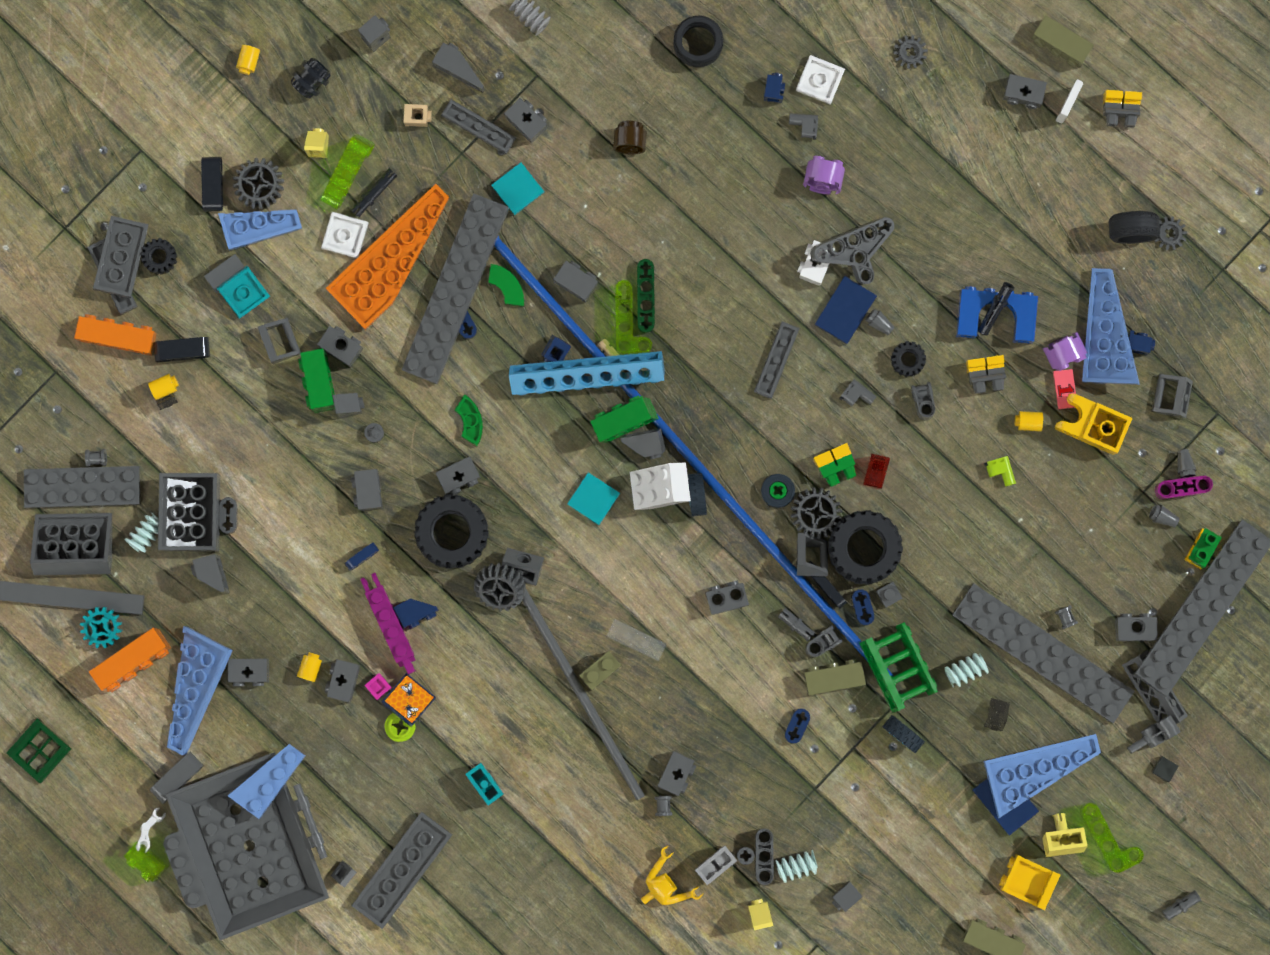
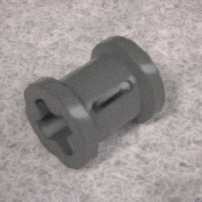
M106 449L101 451L85 450L86 466L88 467L93 464L106 466Z
M1071 605L1055 611L1061 620L1062 629L1078 623L1071 612Z
M672 796L655 797V800H657L655 816L672 815L670 811V799H672Z
M748 847L740 848L737 852L738 861L743 865L753 862L755 855L752 849ZM744 850L751 854V857H748V861L740 858Z

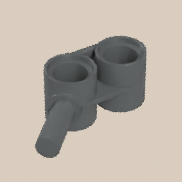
M1169 715L1142 730V738L1127 747V749L1132 754L1145 745L1153 748L1179 734L1181 731L1172 716Z

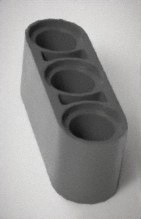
M190 751L155 783L150 791L164 804L168 801L165 794L181 789L204 765Z
M767 828L759 829L755 835L756 880L762 885L770 884L774 877L773 834ZM763 831L769 833L770 838L767 842L759 840V834ZM762 851H767L770 854V858L766 862H762L759 859V854ZM768 871L770 873L769 880L761 881L759 879L760 872Z

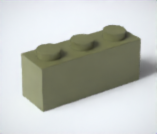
M1046 15L1032 36L1036 45L1042 48L1045 46L1050 49L1051 54L1056 57H1063L1072 67L1077 66L1080 68L1094 46L1091 42Z
M857 659L845 661L846 665L838 666V663L827 664L826 669L819 670V666L807 668L808 672L804 673L808 696L866 685L862 662L857 663Z
M979 918L976 921L970 920L961 940L991 955H1022L1026 944L1022 943V938L1014 934L1011 937L1004 935L1005 930L996 926L991 929L986 926L987 922Z

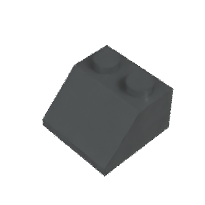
M213 554L192 560L191 570L194 577L196 576L200 581L224 594L230 593L220 556Z

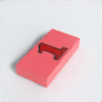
M1073 369L1053 371L1058 410L1075 408L1067 402L1068 394H1076Z

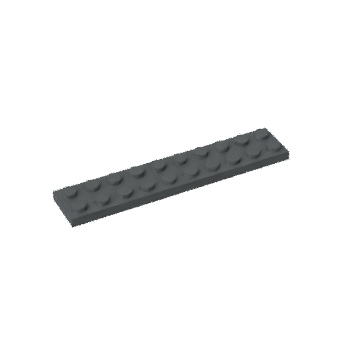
M473 193L403 365V371L438 385L509 207Z
M1243 519L1240 520L1135 671V676L1164 697L1168 696L1270 548V539Z
M974 583L952 614L953 617L1111 723L1115 722L1135 692Z

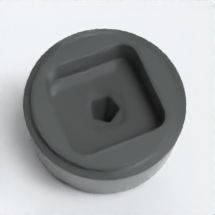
M371 423L365 428L364 433L368 441L377 443L383 439L384 430L379 424Z

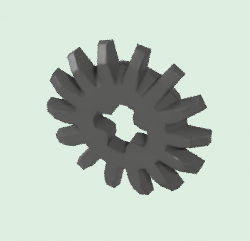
M907 35L904 36L905 41L903 42L899 39L898 41L901 45L895 44L894 46L898 51L893 53L899 55L895 60H902L900 66L907 63V69H910V64L917 68L916 62L922 65L923 62L920 59L927 58L923 53L928 52V49H922L926 45L925 42L920 44L921 38L915 41V35L911 36V40H908ZM907 48H914V53L916 55H911L910 57H908L907 51L905 50Z
M1171 216L1170 221H1168L1167 217H1164V223L1159 220L1160 236L1154 241H1161L1159 247L1161 248L1165 244L1166 250H1169V245L1172 246L1173 250H1176L1175 244L1181 247L1182 244L1179 241H1186V238L1182 237L1183 234H1187V231H1182V228L1186 227L1185 224L1180 226L1181 220L1178 219L1177 222H1174L1173 216ZM1173 229L1174 238H1167L1165 230Z

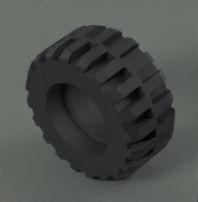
M448 494L443 497L438 496L430 503L428 502L424 505V509L420 510L418 519L415 521L414 536L419 550L426 559L436 566L453 569L470 565L477 557H480L487 545L489 532L487 520L475 503L460 495ZM447 514L460 515L467 521L470 529L467 542L455 550L442 548L434 538L433 531L436 522Z
M865 510L848 514L834 527L828 542V554L836 572L848 581L865 585L880 582L888 577L896 569L903 552L902 537L899 535L897 526H894L891 522L892 520L884 517L879 512ZM864 529L878 534L883 542L881 558L876 563L867 566L855 563L847 551V544L851 535Z

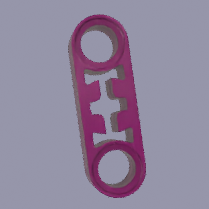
M1208 476L1167 480L1156 485L1155 495L1162 500L1201 495L1212 489L1213 481ZM1200 480H1204L1207 483L1206 490L1199 488L1198 483ZM1162 485L1169 488L1168 495L1161 493L1160 488ZM1181 485H1192L1193 487L1185 490V492L1183 489L1175 491V487H1179Z

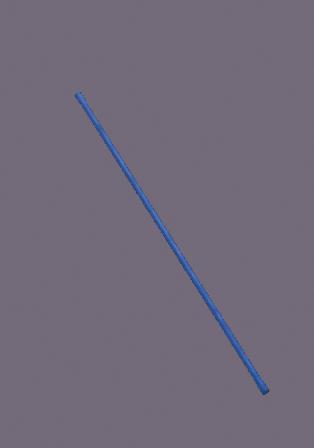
M498 236L494 247L594 358L606 357ZM631 384L620 386L630 398L638 395L641 396ZM658 415L659 419L652 423L658 429L661 428L662 434L695 471L702 473L704 481L867 661L859 644L862 642L804 576H797L796 567ZM887 668V670H888L890 676L893 677L894 675H893V674L890 672V670Z

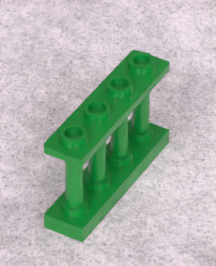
M905 622L895 626L896 633L879 641H874L871 637L859 643L892 713L904 709V701L925 691L928 696L938 692L936 689L937 684L931 678L928 672V665L922 659L920 648L914 643L911 629ZM901 639L905 650L883 659L879 649ZM909 656L914 667L893 677L890 676L887 670L888 666ZM918 674L922 685L903 694L898 693L895 687L897 683Z

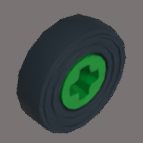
M773 474L762 483L761 495L769 506L782 508L793 500L795 486L786 475ZM775 486L777 488L780 486L783 488L781 491L783 494L781 496L779 494H773L775 491Z

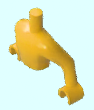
M668 845L661 850V857L646 878L645 882L650 892L641 898L644 904L655 898L662 905H671L690 898L698 900L704 895V893L700 896L695 894V890L699 888L697 886L692 891L670 897L677 890L674 882L666 873L656 876L667 858L674 854V852L670 855L665 853V849L669 847Z

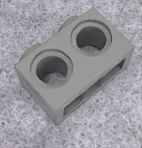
M724 845L700 864L695 871L708 885L737 860Z

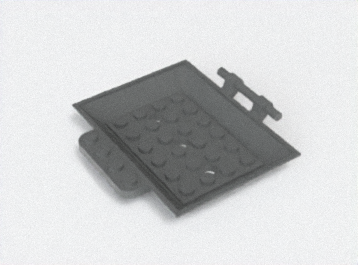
M275 752L165 794L179 830L164 839V848L185 904L190 908L207 905L219 940L226 939L329 898L311 850L316 847L320 860L328 857L323 845L325 842L321 832H318L309 808L311 805L308 797L304 795L301 784L293 786L298 798L293 801L286 783L260 819L242 806L240 814L234 815L231 812L232 805L238 803L228 797V795L276 755ZM299 811H302L311 833L310 837H306L297 813ZM247 840H252L255 843L253 851L245 849L244 844ZM261 876L266 877L269 881L268 886L265 888L260 887L258 884V879Z

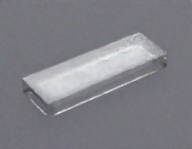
M614 619L606 636L656 661H659L667 645Z

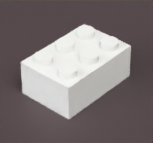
M668 463L630 472L634 510L654 509L691 501L686 463Z

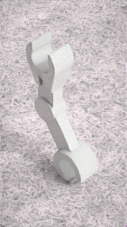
M160 808L154 809L151 818L142 824L140 828L141 836L136 845L137 851H139L141 844L146 846L145 853L149 850V829L156 822H162L166 813L161 817L156 815Z

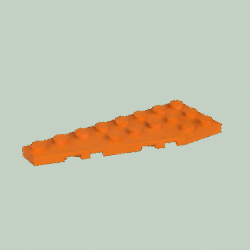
M437 184L427 191L326 287V290L365 330L393 305L449 200V196Z

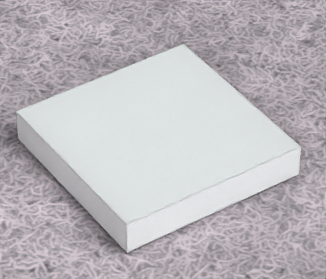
M810 55L796 91L831 105L845 69Z
M1078 79L1075 81L1056 119L1057 122L1062 124L1067 118L1083 85L1082 81Z
M332 212L321 249L357 259L360 255L369 222Z

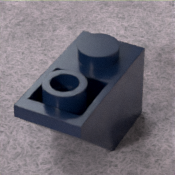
M411 598L393 607L405 629L409 627L410 630L419 626V621L425 618L428 621L436 617V612L439 611L436 606Z

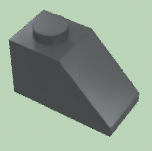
M358 393L333 395L336 414L339 418L362 414V409L365 406L363 397H359Z
M661 428L627 434L621 437L622 443L643 457L650 456V459L659 458L666 451Z

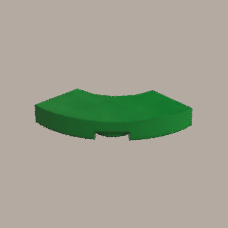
M491 264L488 283L497 286L502 291L506 305L524 307L523 290L516 277L507 269Z
M464 394L455 408V412L460 415L463 421L461 437L478 447L483 433L482 417L476 404Z

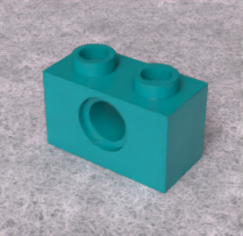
M483 763L478 764L465 774L488 806L504 795V792Z

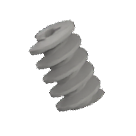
M515 0L511 4L509 11H515L514 16H520L519 20L521 22L525 21L526 27L531 26L530 31L536 32L535 36L539 35L547 27L551 17L549 16L544 19L543 17L546 12L538 13L540 6L533 8L534 0L530 3L527 2L528 0Z

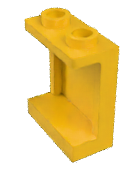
M1019 855L1011 857L1007 865L1009 868L1007 875L1003 874L999 882L1000 890L1045 910L1060 874Z

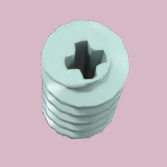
M152 512V517L145 515L147 522L140 521L142 528L135 526L137 534L129 533L132 538L131 540L124 539L137 552H146L147 550L144 545L151 547L152 544L149 539L157 540L155 533L158 534L159 518Z
M973 653V660L969 656L965 657L966 663L963 660H959V667L953 663L952 670L948 666L945 667V673L953 688L954 683L961 687V680L967 684V677L975 680V673L981 677V670L987 674L989 673L981 654H979V657L976 653Z
M811 850V856L804 852L803 858L800 854H796V860L789 856V862L785 858L781 859V864L775 860L779 877L784 883L787 882V876L793 881L795 874L799 879L802 878V872L807 877L810 870H812L814 875L817 874L818 867L813 850Z

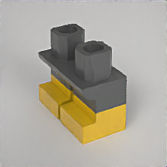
M1106 90L1103 94V116H1106V125L1117 126L1118 117L1125 118L1124 127L1134 128L1137 118L1140 116L1142 92L1125 91L1123 94V91Z
M1004 355L966 361L969 383L973 385L975 394L985 393V383L992 382L993 391H1002L1004 389V379L1006 378Z

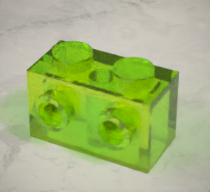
M137 841L124 855L127 859L125 862L131 868L135 869L136 867L141 871L140 876L144 880L155 882L169 866L150 849L145 853L146 846L143 844L140 845V849L137 851Z

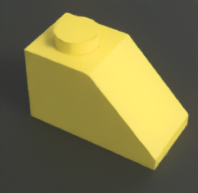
M314 128L313 131H308L304 146L308 157L327 158L329 135L327 132H324V129Z
M762 899L751 901L752 905H748L753 929L758 930L773 926L767 901L763 902Z

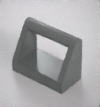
M288 318L258 326L270 362L273 365L300 355L301 352ZM282 325L292 352L278 356L268 330Z
M1159 374L1152 412L1186 418L1193 381L1187 377ZM1166 380L1178 382L1173 410L1160 408Z
M798 533L797 576H827L828 542L815 536L812 538L807 533ZM806 547H820V567L806 562Z

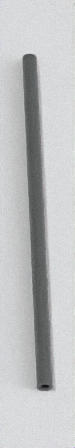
M525 589V596L522 599L525 607L635 799H641L645 796L529 592Z

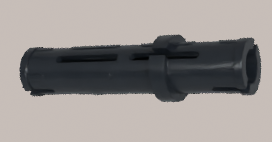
M388 168L369 191L361 195V199L350 209L351 212L355 213L360 208L355 214L360 218L365 210L374 204L375 199L398 176L393 173L388 178L393 172Z
M1004 282L999 293L994 296L990 309L986 313L980 327H978V331L981 334H989L1003 307L1007 306V300L1014 290L1012 284Z

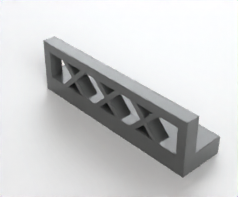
M1148 650L1122 665L1156 722L1162 719V713L1168 716L1171 715L1176 724L1188 716L1173 690L1170 691L1167 697H1164L1152 687H1149V690L1144 689L1141 685L1142 680L1134 675L1135 672H1133L1129 665L1136 663L1139 667L1149 653ZM1152 697L1159 700V707L1153 705Z

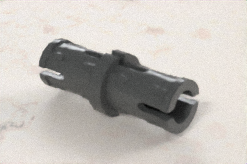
M787 608L778 616V618L791 627V631H796L807 642L815 633L802 622L801 618L795 617Z
M1194 890L1182 899L1178 898L1174 904L1162 910V913L1170 921L1180 913H1186L1187 909L1200 902L1201 898Z

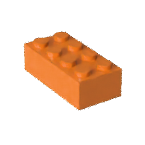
M152 628L90 670L89 673L101 691L114 692L121 687L120 683L123 681L134 679L137 676L136 672L150 668L153 665L152 661L158 658L161 660L166 657L171 646L159 629Z

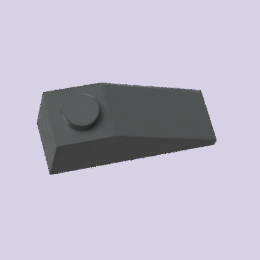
M442 43L432 61L433 66L483 93L485 90L483 84L461 52L458 51L459 48L452 43L448 45Z

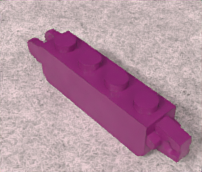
M376 573L371 574L372 580L377 586L375 589L370 590L367 580L361 578L360 580L366 591V598L399 667L404 666L408 675L416 672L412 664L413 661H416L415 653L384 586L381 585Z

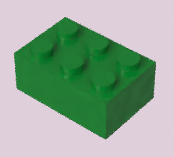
M323 348L300 353L301 358L298 359L300 370L305 375V377H302L304 389L308 391V396H305L307 407L314 413L335 410L333 400L335 393L327 353Z
M638 395L629 399L630 403L622 405L621 403L612 407L611 412L605 413L604 411L594 416L595 419L590 422L599 442L608 443L658 420V415L650 398Z

